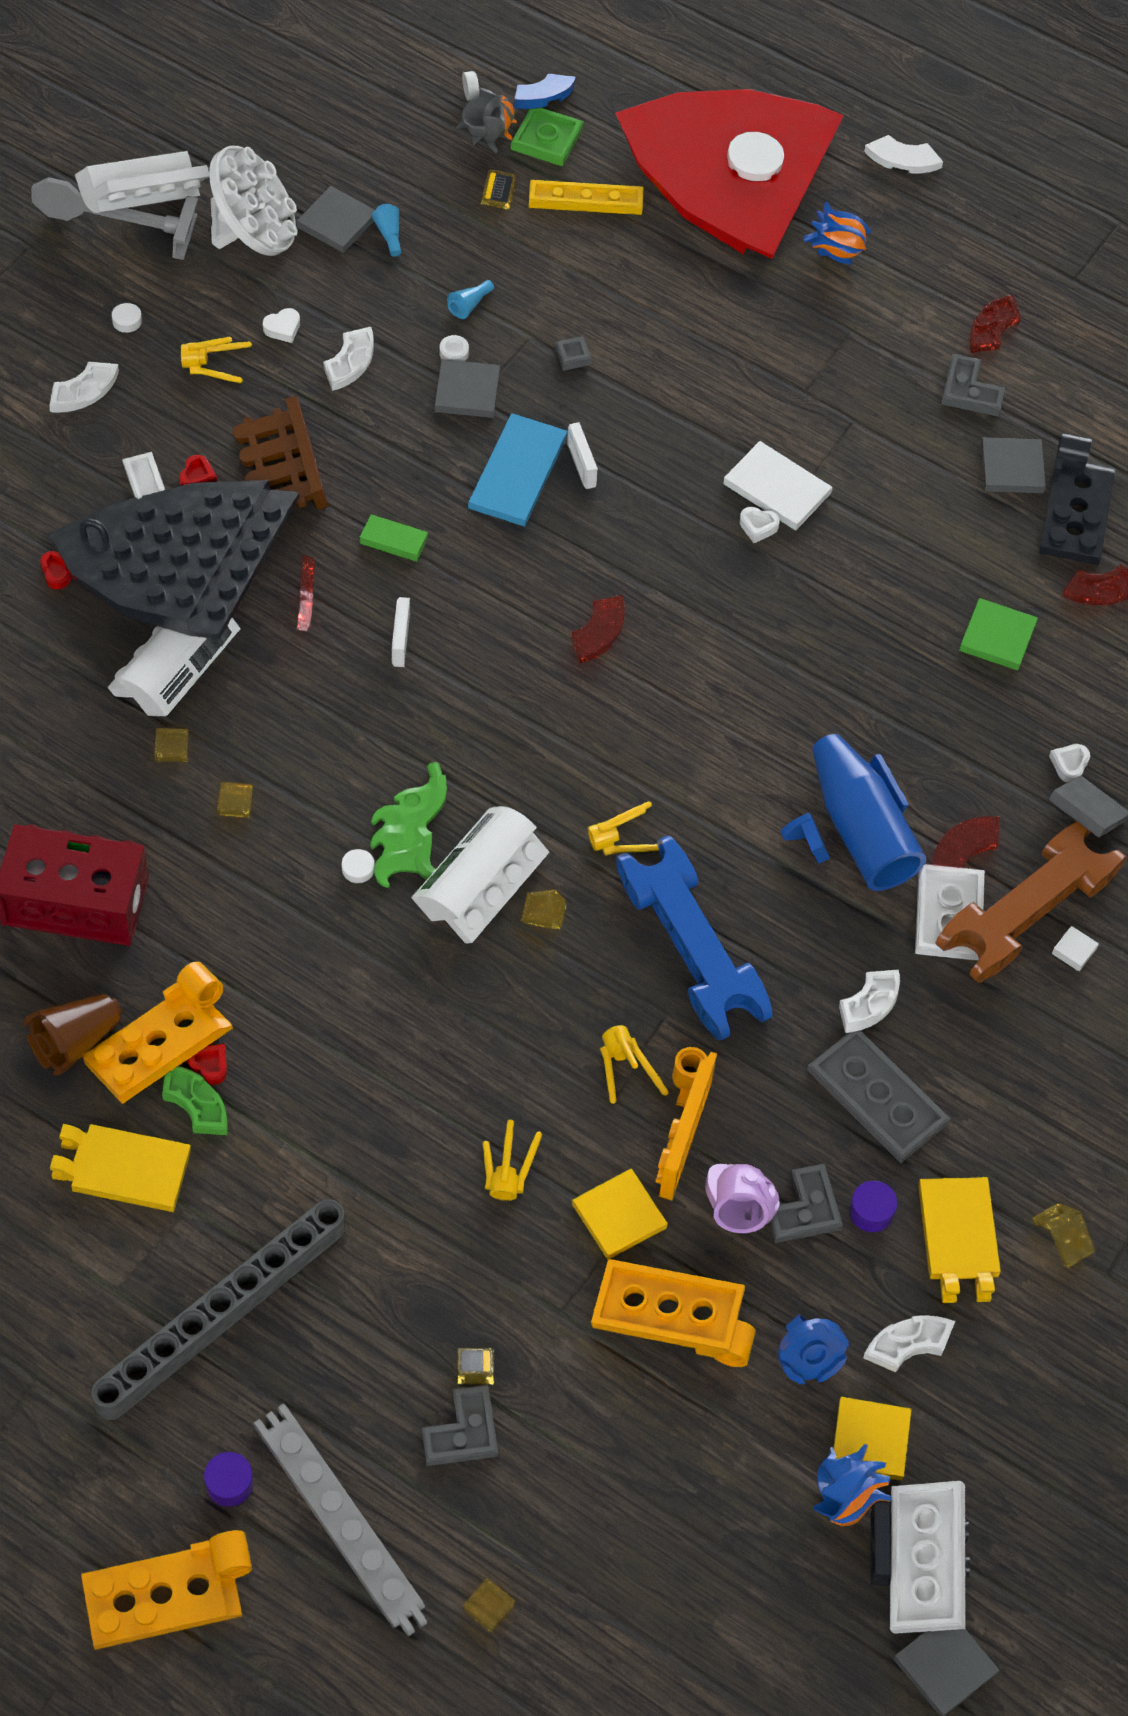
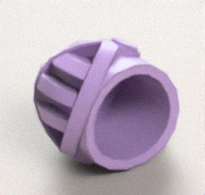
M716 1164L709 1169L705 1190L714 1208V1219L719 1226L734 1233H750L763 1228L773 1219L780 1205L779 1195L774 1184L764 1176L760 1169L748 1164Z

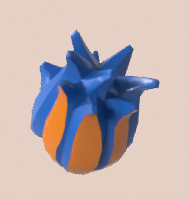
M826 201L824 213L821 211L816 212L819 222L811 221L817 231L805 235L803 241L813 243L811 245L813 248H820L818 252L820 256H828L834 261L851 265L853 263L851 257L866 250V233L870 234L871 229L855 214L835 211L831 209Z
M864 1444L856 1453L842 1458H837L833 1447H831L829 1455L818 1467L817 1484L824 1501L813 1506V1510L830 1517V1522L839 1526H850L858 1523L875 1502H890L892 1499L891 1496L877 1490V1488L889 1485V1476L875 1473L878 1469L884 1468L886 1463L862 1461L867 1451V1444Z

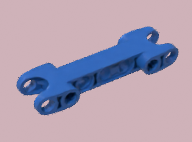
M669 835L659 838L657 846L661 862L653 866H645L638 863L628 853L618 855L616 857L618 874L632 904L637 910H642L649 906L653 907L697 982V985L688 988V996L700 1021L710 1034L719 1041L730 1036V1028L725 1012L733 1008H743L749 1011L760 1022L771 1019V1003L757 972L750 963H745L735 968L689 889L698 886V878L693 865L677 842Z

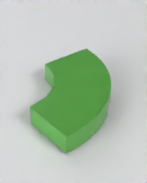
M179 1066L164 1076L163 1100L176 1103L186 1110L192 1120L193 1133L228 1134L227 1115L222 1099L202 1076Z

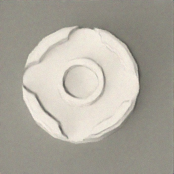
M746 132L736 136L730 142L727 160L729 167L732 170L734 168L738 172V176L743 179L766 181L771 179V176L776 172L778 174L781 171L784 152L779 142L768 134Z

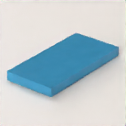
M511 413L469 500L468 509L525 527L564 445L567 431Z

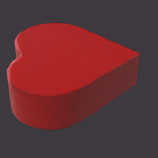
M202 455L190 456L186 460V468L179 475L180 486L191 483L218 482L209 461Z
M49 551L42 555L40 563L41 569L45 574L46 584L56 590L65 588L73 577L59 552Z
M208 1045L187 1060L188 1068L197 1074H201L209 1085L222 1083L227 1076L226 1045Z

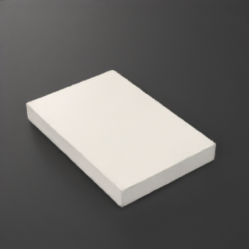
M761 441L724 477L723 483L763 510L775 512L779 516L780 521L794 530H797L832 492V486Z
M927 864L923 866L918 872L915 954L979 961L975 951L968 947L957 946L950 950L942 951L935 942L945 926L967 905L975 902L983 910L985 870Z

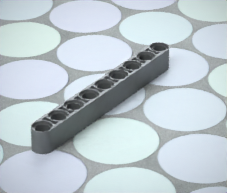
M331 1199L317 1203L97 1380L91 1391L97 1414L106 1420H114L122 1416L340 1239L345 1230L344 1209L341 1204ZM326 1217H333L337 1220L330 1225L320 1222ZM301 1238L311 1241L306 1246L294 1244L296 1240ZM272 1260H280L284 1263L279 1268L267 1266ZM245 1282H254L255 1284H257L256 1287L251 1290H243L240 1288V1286ZM218 1304H227L229 1306L228 1310L220 1313L212 1310ZM191 1326L202 1328L196 1335L185 1333L186 1329ZM164 1348L174 1350V1353L169 1357L163 1358L157 1355ZM135 1371H144L146 1373L145 1377L140 1380H131L129 1378ZM113 1393L118 1395V1398L112 1403L101 1402V1398L106 1394Z

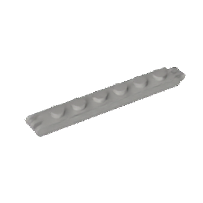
M283 1403L277 1409L284 1420L279 1422L271 1411L265 1415L271 1428L267 1430L264 1423L258 1419L253 1423L256 1431L393 1628L400 1625L404 1632L410 1636L415 1632L408 1620L411 1616L420 1628L427 1624L425 1617L420 1611L425 1608L423 1601Z

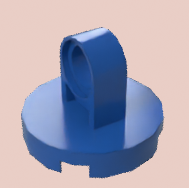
M799 1314L786 1325L788 1333L783 1337L778 1348V1360L789 1379L799 1384H806L804 1380L815 1378L817 1382H822L835 1375L847 1360L845 1351L847 1346L849 1347V1342L838 1324L828 1319L815 1318L807 1320Z

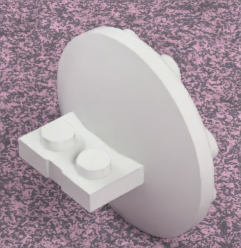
M228 146L217 152L211 161L209 170L210 185L214 196L211 198L212 244L221 249L237 238H240L251 249L264 255L274 256L287 250L292 245L294 236L297 235L294 215L297 208L277 177L274 165L269 161L262 160L250 147Z

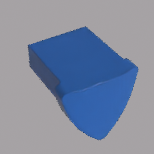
M810 813L796 818L780 831L783 840L806 838L818 863L830 859L818 827Z

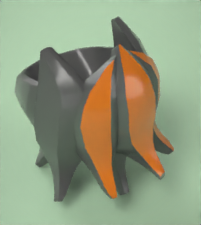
M480 88V95L466 103L461 121L456 128H467L473 137V145L483 138L489 147L497 153L498 148L495 140L498 137L513 140L512 136L508 133L510 124H517V121L513 119L515 110L511 102L504 95H496L489 89Z

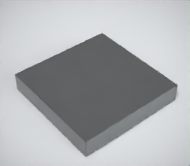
M330 186L297 220V228L344 253L374 222L372 213L375 210Z
M441 359L435 412L494 418L500 365Z
M982 437L981 453L984 491L1044 493L1046 484L1042 439Z
M1079 776L1055 789L1049 798L1052 803L1097 837L1103 836L1125 823L1128 819V810L1083 776Z
M966 1629L926 1631L896 1654L893 1659L939 1716H946L1000 1671Z

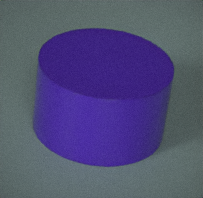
M867 1181L862 1183L854 1191L849 1207L853 1223L858 1228L867 1232H879L886 1229L891 1224L897 1208L896 1195L883 1182Z
M234 1452L220 1453L213 1457L205 1468L206 1490L209 1497L215 1503L221 1506L232 1507L244 1502L251 1494L253 1489L252 1469L249 1462L242 1455Z

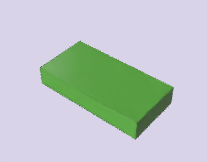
M371 514L361 533L360 544L417 562L428 539V532Z

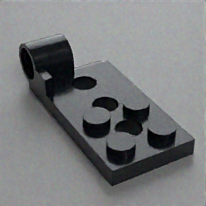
M1062 432L1053 469L1039 553L1099 565L1115 468L1087 462L1092 438ZM1075 482H1084L1089 487L1085 489L1079 488L1075 485ZM1080 505L1085 511L1076 512L1071 506ZM1067 529H1077L1081 535H1071L1067 532Z

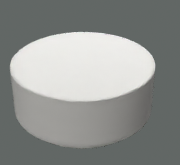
M474 71L463 72L464 93L467 101L479 96V83Z
M123 303L116 306L112 311L113 326L118 331L126 333L137 330L142 324L140 309L131 303Z
M447 336L440 342V357L444 360L465 362L469 356V344L461 336Z
M361 849L351 850L346 853L342 859V873L344 877L353 883L368 881L374 874V859L372 855Z

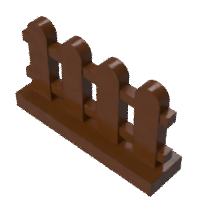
M297 396L285 399L288 407L286 411L281 412L280 408L273 410L272 415L259 419L243 418L244 423L234 427L233 435L235 440L241 444L250 443L249 447L243 448L239 453L242 465L245 467L256 466V470L250 471L246 475L245 481L268 480L270 487L292 480L293 485L275 490L299 492V499L296 502L299 508L306 507V502L314 500L317 510L329 507ZM294 429L295 433L287 435L286 431ZM279 433V438L259 444L257 442L258 439ZM300 453L301 457L294 458L293 454ZM282 457L286 458V461L280 462L267 467H264L263 463L276 460ZM307 476L306 481L300 482L299 478Z

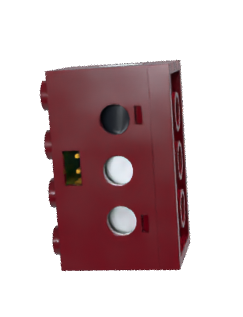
M14 824L0 869L1 925L131 946L149 881L144 845H139L130 840L122 842L108 840L99 835H78L68 830H47L32 824L25 826Z

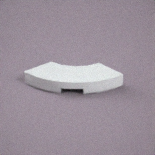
M887 135L865 145L864 152L875 162L889 169L895 167L909 170V173H927L942 168L943 161L928 143L906 145L897 142Z
M371 327L343 333L341 351L334 358L323 362L324 371L332 391L354 382L369 366L374 351V338Z
M88 362L85 370L76 378L65 382H54L49 405L50 412L74 411L98 401L115 383L119 372L118 364Z
M899 969L866 972L863 989L851 998L840 1000L839 1009L845 1033L868 1028L878 1023L892 1010L899 992Z
M925 1315L913 1316L911 1319L894 1325L891 1324L872 1340L863 1358L896 1372L905 1360L914 1355L930 1353L941 1356L955 1321L938 1316Z

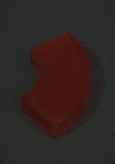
M1013 295L1001 297L990 302L974 319L969 339L971 353L998 350L1001 345V333L1009 326L1019 324L1021 315Z
M302 556L297 604V630L299 631L310 630L315 560L310 556Z
M1120 564L1113 571L1104 574H1090L1078 570L1065 588L1063 597L1088 605H1110L1128 599V568Z
M623 595L593 601L591 620L583 628L572 632L571 639L580 663L592 660L606 652L622 631L625 617Z
M977 817L953 827L939 842L932 865L965 868L967 861L974 854L984 850H997L1000 817Z

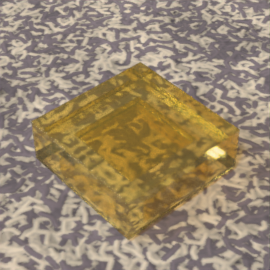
M156 728L155 761L187 762L188 729Z
M221 782L217 806L218 815L250 818L254 792L253 784Z
M486 1578L463 1605V1610L489 1632H492L514 1607L515 1600Z

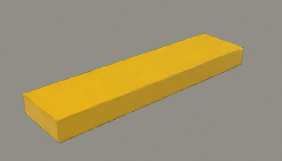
M530 180L529 208L642 215L643 187Z

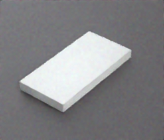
M962 1481L892 1486L890 1630L893 1633L965 1629V1484Z

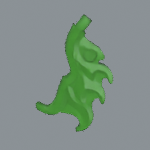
M438 762L430 763L427 766L430 776L427 784L398 793L394 797V801L399 805L383 806L373 815L372 825H376L380 820L385 822L383 827L375 833L371 841L372 850L379 844L384 847L382 856L376 861L374 873L377 882L385 888L390 887L387 879L394 873H418L424 879H428L436 870L430 862L432 832L428 831L426 827L442 810L446 801V775L442 774Z

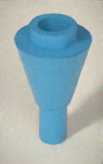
M382 204L372 213V219L387 241L390 255L393 257L399 256L402 253L398 240L399 208L391 204Z
M486 280L477 287L450 293L447 298L449 311L460 319L467 318L482 297L494 289L493 283L490 280Z

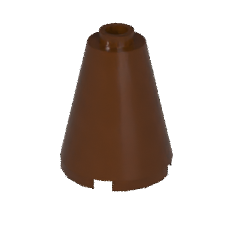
M100 994L32 1012L25 1016L23 1026L29 1025L31 1034L25 1036L27 1043L41 1066L45 1069L51 1066L55 1069L52 1073L53 1075H61L68 1071L120 1022L121 1007L115 998L109 997L106 994Z

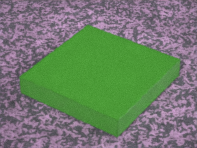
M544 108L529 109L511 142V150L563 167L583 130L584 121Z
M979 598L959 651L1018 671L1038 617Z

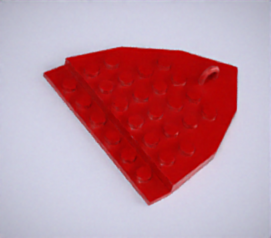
M750 89L677 92L616 112L638 167L683 218L743 255L748 248L771 259L844 115L818 104ZM746 132H760L776 139L783 147L784 152L781 171L778 174L776 172L771 176V179L766 181H751L738 176V172L734 168L732 170L729 167L727 160L730 142L736 136Z

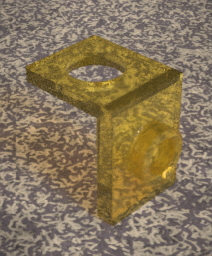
M1058 1203L1032 1218L1033 1224L1051 1231L1064 1266L1070 1267L1095 1252L1079 1210ZM1061 1214L1060 1216H1058V1217H1056V1218L1047 1219V1218H1049V1217L1052 1216V1215Z

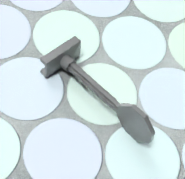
M49 177L33 184L31 189L32 203L48 217L68 221L83 214L85 211L164 229V232L174 234L173 258L181 260L185 258L197 220L195 210L198 198L186 196L179 218L170 215L164 217L128 208L94 213L85 205L80 192L67 181Z

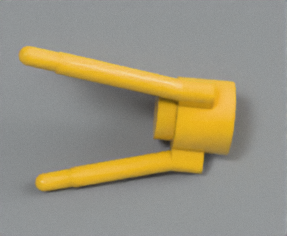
M225 337L198 343L182 344V367L190 368V374H202L242 383L243 379L241 377L201 368V366L207 364V353L249 348L252 346V343L249 341L230 343L232 338Z
M648 801L608 821L587 827L594 851L603 849L605 856L613 853L659 851L657 844L614 846V842L619 841L616 826L644 814L646 809L652 806L651 802Z
M618 1025L605 1031L602 1035L605 1046L600 1048V1051L604 1058L610 1103H616L612 1057L617 1061L628 1059L632 1068L636 1069L638 1068L636 1056L664 1096L668 1095L667 1088L639 1049L635 1038H631L627 1027Z
M513 1120L507 1121L502 1166L496 1167V1172H493L490 1144L488 1141L483 1142L486 1170L485 1189L490 1190L489 1194L491 1197L499 1200H514L517 1198V1193H523L525 1179L542 1137L541 1132L535 1134L518 1176L516 1169L510 1167Z

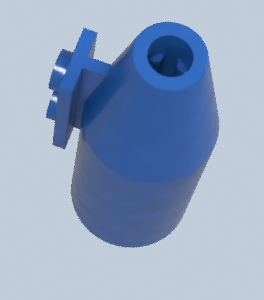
M830 734L818 740L814 744L812 752L826 811L868 888L873 891H883L908 881L923 868L926 863V855L903 816V812L909 805L905 795L900 790L881 754L875 755L871 762L867 763L839 734Z

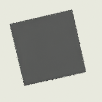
M583 336L555 342V351L563 371L591 365L592 358Z

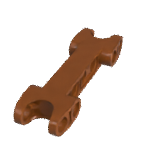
M1075 822L1062 830L1045 846L1041 855L1048 860L1046 864L987 911H983L975 902L967 905L945 926L935 944L942 951L950 950L957 946L968 947L975 951L979 961L972 968L969 975L977 983H981L999 973L1018 956L1023 947L1015 940L1019 935L1076 889L1082 890L1089 898L1094 896L1117 874L1127 856L1119 849L1107 854L1094 853L1088 849L1084 842L1090 831L1079 822Z

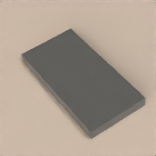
M861 1030L846 1034L808 1065L807 1071L900 1163L905 1161L950 1122V1118Z

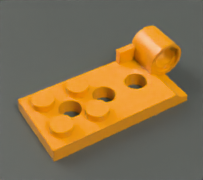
M201 962L188 964L179 973L177 982L163 991L165 998L163 1002L88 1051L83 1056L85 1065L122 1104L233 1029L232 1024L213 1006L223 993V984ZM183 1020H193V1023L187 1027L181 1028L177 1026ZM157 1038L166 1039L165 1042L159 1046L150 1045V1043ZM129 1057L138 1058L137 1061L131 1065L122 1064V1062Z
M686 1047L681 1049L675 1057L672 1078L676 1087L681 1089L676 1105L684 1107L681 1119L674 1118L672 1122L667 1149H663L659 1161V1171L656 1178V1183L661 1184L659 1197L673 1200L712 1084L717 1053L710 1052L707 1057L699 1048ZM688 1066L697 1069V1072H687L683 1068Z
M608 1259L591 1320L592 1328L695 1348L696 1354L714 1357L718 1362L732 1367L747 1366L756 1332L755 1328L750 1324L737 1320L745 1285ZM638 1293L644 1297L643 1302L635 1307L628 1306L625 1303L626 1297L630 1294ZM665 1300H673L678 1303L677 1309L672 1313L661 1312L659 1306ZM705 1306L710 1308L713 1313L706 1320H698L693 1316L694 1311L699 1307Z
M239 1530L223 1532L213 1536L208 1541L190 1544V1550L81 1574L94 1649L241 1617L242 1612L235 1578L242 1577L252 1571L245 1532ZM196 1578L205 1579L209 1583L208 1590L202 1595L191 1594L188 1591V1585L192 1580ZM161 1586L168 1587L172 1591V1596L168 1602L158 1604L151 1599L152 1592L156 1588ZM122 1595L132 1596L135 1599L134 1607L128 1612L116 1610L114 1604L118 1597Z

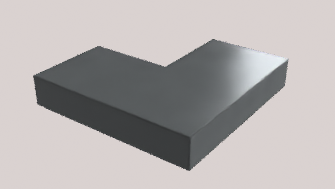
M952 354L941 404L999 417L1005 388L977 382L981 359Z
M825 1164L791 1170L790 1176L798 1201L779 1205L777 1213L769 1222L774 1242L779 1243L842 1230L843 1224Z
M488 1384L453 1389L452 1394L457 1423L422 1428L426 1466L498 1457Z

